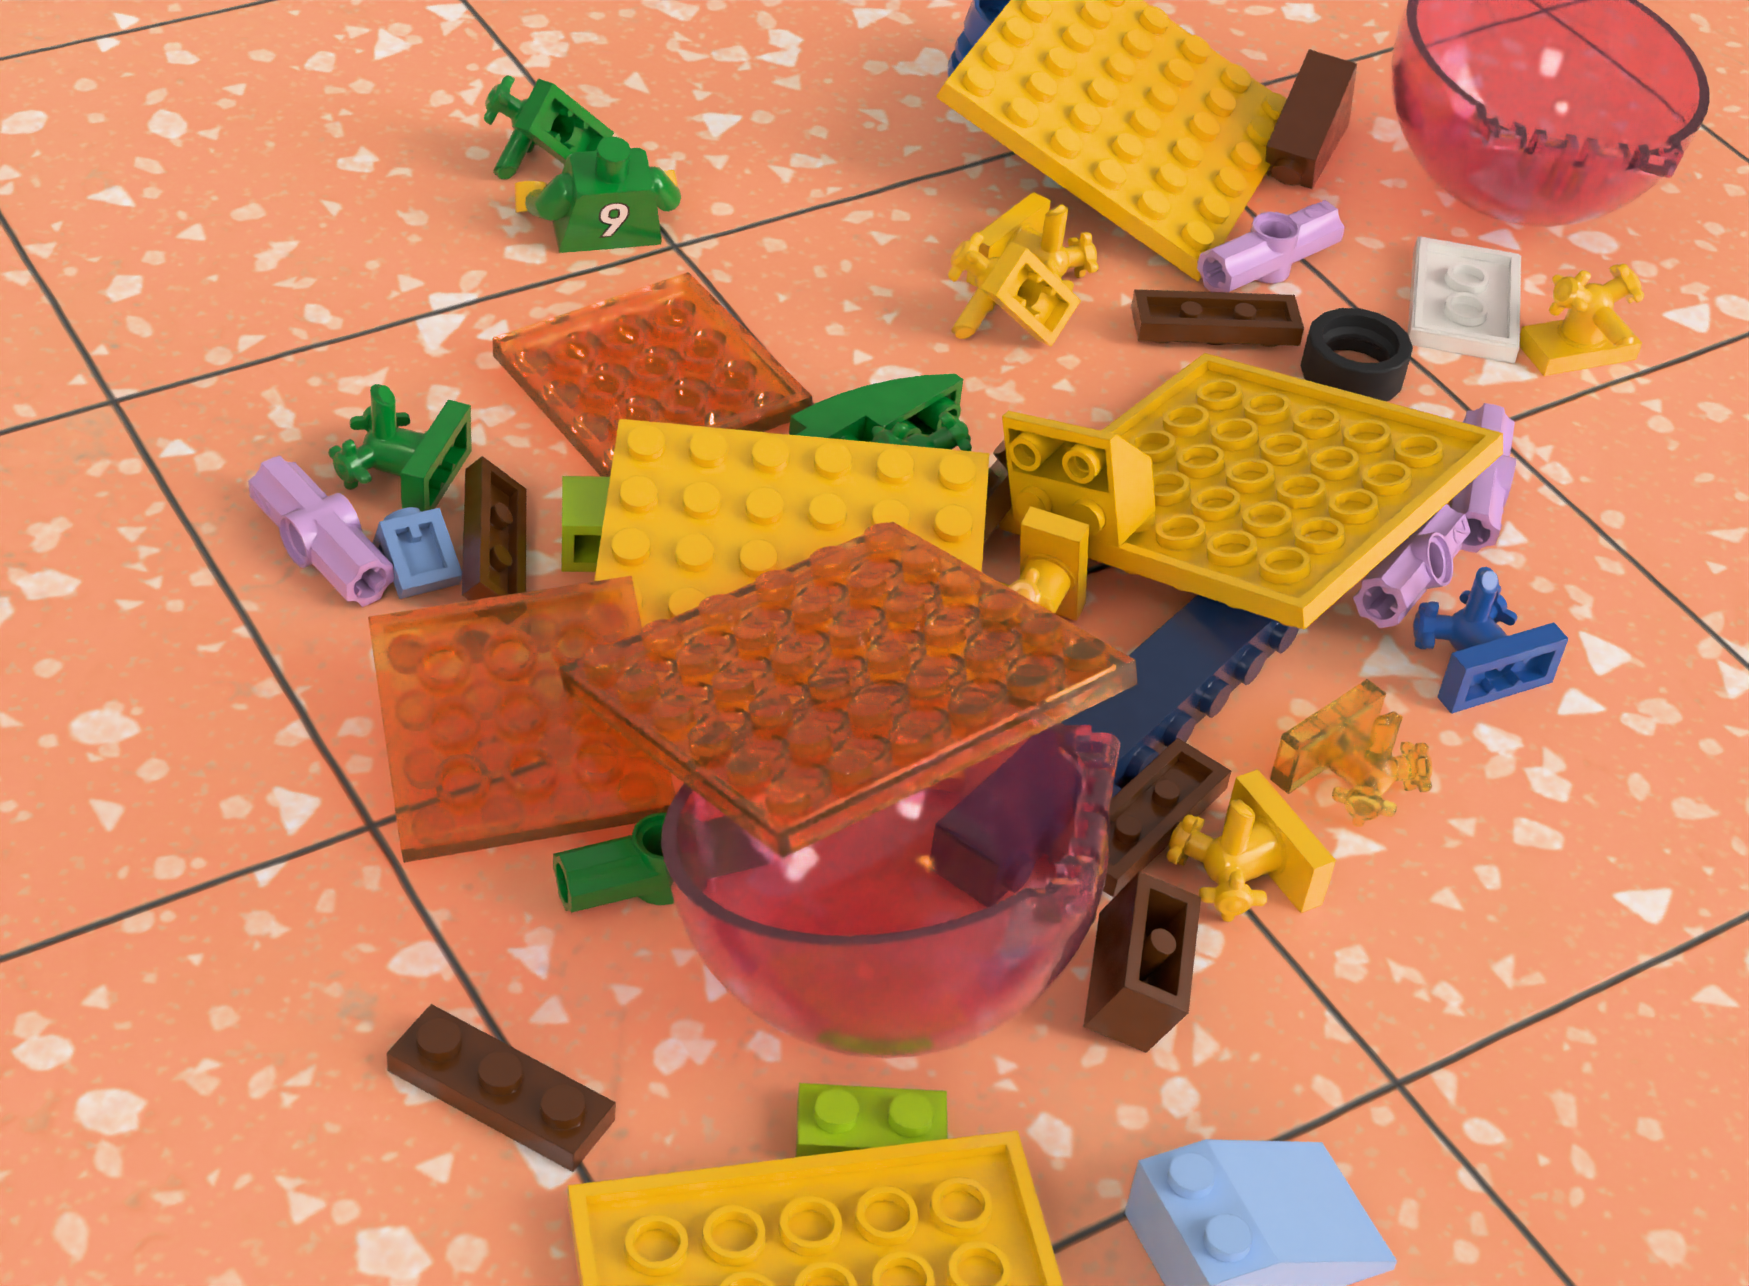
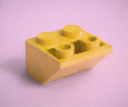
M1009 410L1002 415L1013 522L1021 523L1029 507L1032 506L1089 524V540L1120 547L1156 511L1152 458L1119 435Z

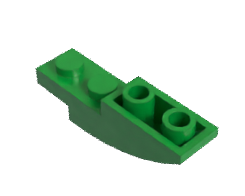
M957 374L922 375L888 380L846 391L817 402L791 415L789 435L872 442L874 438L871 433L872 428L880 426L887 430H892L897 423L908 425V432L904 438L912 434L931 435L945 426L938 416L941 413L949 412L951 415L960 417V401L964 379Z

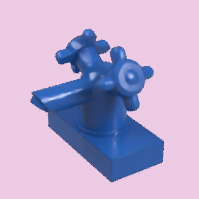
M1488 567L1479 568L1471 591L1465 590L1459 596L1460 601L1466 604L1463 609L1455 612L1452 616L1438 614L1439 602L1421 603L1413 622V634L1417 648L1424 650L1426 648L1433 649L1435 639L1449 640L1456 652L1451 654L1438 694V699L1451 714L1553 683L1569 639L1554 622L1508 636L1498 626L1497 622L1500 621L1512 626L1517 621V615L1515 612L1507 609L1506 600L1500 594L1501 586L1499 585L1497 574Z

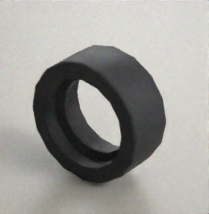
M1338 308L1324 312L1312 321L1300 366L1305 380L1382 401H1390L1402 390L1413 345L1408 333L1397 322L1380 313L1360 308ZM1352 350L1364 353L1378 360L1379 363H1361L1349 360L1334 351Z

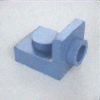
M416 507L403 508L392 512L384 518V521L379 522L373 544L393 564V582L399 599L460 584L462 570L440 508L420 512Z

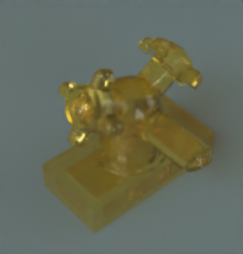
M1366 679L1282 734L1270 780L1287 794H1290L1324 770L1329 769L1353 787L1351 789L1335 787L1332 791V798L1336 802L1345 804L1347 813L1353 817V825L1361 827L1365 821L1374 820L1379 815L1393 817L1396 814L1397 805L1384 800L1381 795L1388 791L1394 782L1403 781L1405 791H1412L1418 788L1420 793L1430 791L1432 789V782L1430 780L1432 776V761L1428 754L1429 746L1424 742L1416 743L1415 746L1408 741L1401 742L1400 751L1402 755L1392 756L1403 717L1397 714L1396 711L1380 715L1387 693Z

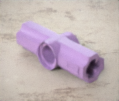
M1326 200L1312 204L1289 215L1279 212L1260 213L1254 217L1250 232L1201 253L1198 259L1197 270L1202 276L1204 287L1210 292H1230L1255 280L1264 283L1282 282L1289 277L1292 263L1341 242L1345 226L1339 218L1338 209Z
M1484 403L1476 410L1467 411L1463 422L1503 433V454L1450 501V507L1453 510L1465 513L1471 533L1462 542L1461 550L1477 553L1481 548L1496 544L1502 527L1503 508L1508 499L1516 466V458L1510 457L1515 421L1506 415L1504 407Z
M280 455L262 462L255 476L248 480L250 497L279 527L282 542L292 560L302 568L313 564L346 601H356L364 607L381 599L387 586L394 581L393 564L362 533L358 515L349 500L341 493L327 496L295 462H287Z
M1446 504L1374 567L1362 580L1361 589L1353 597L1359 615L1373 621L1378 628L1396 626L1427 589L1448 585L1453 576V558L1461 550L1462 542L1471 533L1465 513L1457 512Z

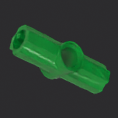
M747 807L693 821H687L671 813H653L643 817L635 825L632 835L554 853L553 871L561 902L565 911L570 910L571 913L638 897L650 904L670 905L682 900L690 892L692 883L770 864L771 847L768 841L766 823L758 807L753 809Z

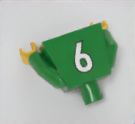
M614 136L602 139L597 146V151L574 152L567 156L562 173L556 175L548 184L542 181H521L515 183L516 213L529 212L533 216L552 221L559 253L661 245L662 239L657 207L662 211L668 212L675 210L681 201V193L678 188L675 170L663 171L660 167L649 166L645 150L630 148L628 142Z

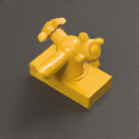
M1032 192L980 231L985 237L979 246L978 252L987 259L1001 257L1010 241L1026 247L1071 291L1074 287L1073 282L1061 279L1067 269L1074 268L1076 278L1084 277L1086 271L1088 273H1095L1099 269L1096 262L1097 251L1092 243V234L1082 232L1080 239L1076 237L1068 238L1069 247H1063L1068 207L1060 204L1050 210L1051 200L1035 192ZM967 271L966 282L977 287L975 276Z
M980 232L973 233L969 240L960 243L951 256L952 267L948 272V277L953 282H956L962 272L966 270L975 276L977 290L953 325L951 332L959 339L969 338L975 334L988 312H991L996 304H998L1036 340L1052 347L1081 300L1024 246L1010 241L1001 257L987 259L978 252L979 246L985 237Z
M1620 264L1609 267V271L1614 278L1603 285L1600 283H1587L1590 280L1591 274L1586 270H1581L1575 277H1564L1560 274L1553 276L1552 282L1555 285L1553 290L1554 302L1550 305L1549 312L1554 316H1558L1567 308L1568 311L1565 319L1522 326L1520 331L1519 347L1543 376L1637 360L1642 342L1619 315L1613 311L1614 303L1624 297L1629 304L1633 301L1638 303L1644 299L1639 278L1628 265Z
M1030 506L1020 524L1019 579L1008 585L981 576L980 602L1009 611V625L1014 629L1013 634L996 631L994 642L1005 647V651L1012 661L1029 662L1036 658L1050 660L1054 650L1051 647L1042 645L1038 640L1040 628L1045 627L1055 614L1075 621L1078 620L1086 604L1089 524Z
M1258 769L1236 777L1224 820L1222 836L1214 839L1200 832L1205 819L1193 815H1186L1172 832L1167 853L1168 861L1175 865L1178 863L1184 866L1188 857H1191L1204 864L1208 876L1218 883V886L1200 888L1198 891L1199 897H1201V901L1204 903H1214V907L1221 913L1222 920L1225 922H1231L1235 916L1245 913L1251 906L1265 905L1267 902L1266 893L1261 890H1251L1249 885L1245 883L1265 874L1271 877L1300 913L1323 905L1336 859Z

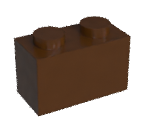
M1139 871L1099 912L1084 1028L1147 1053L1189 1013L1201 897Z

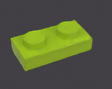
M799 1083L796 1157L948 1139L947 1091Z

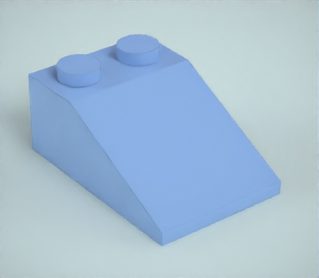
M1205 1139L1138 1160L1125 1215L1165 1286H1347L1394 1270L1396 1266V1258L1322 1142Z

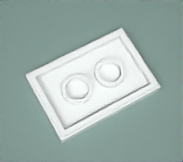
M1422 236L1417 237L1413 250L1408 335L1412 345L1515 364L1520 344L1521 255Z

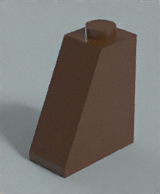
M1311 49L1308 50L1266 146L1265 161L1271 164L1265 175L1272 176L1286 185H1300L1313 189L1350 122L1357 63Z

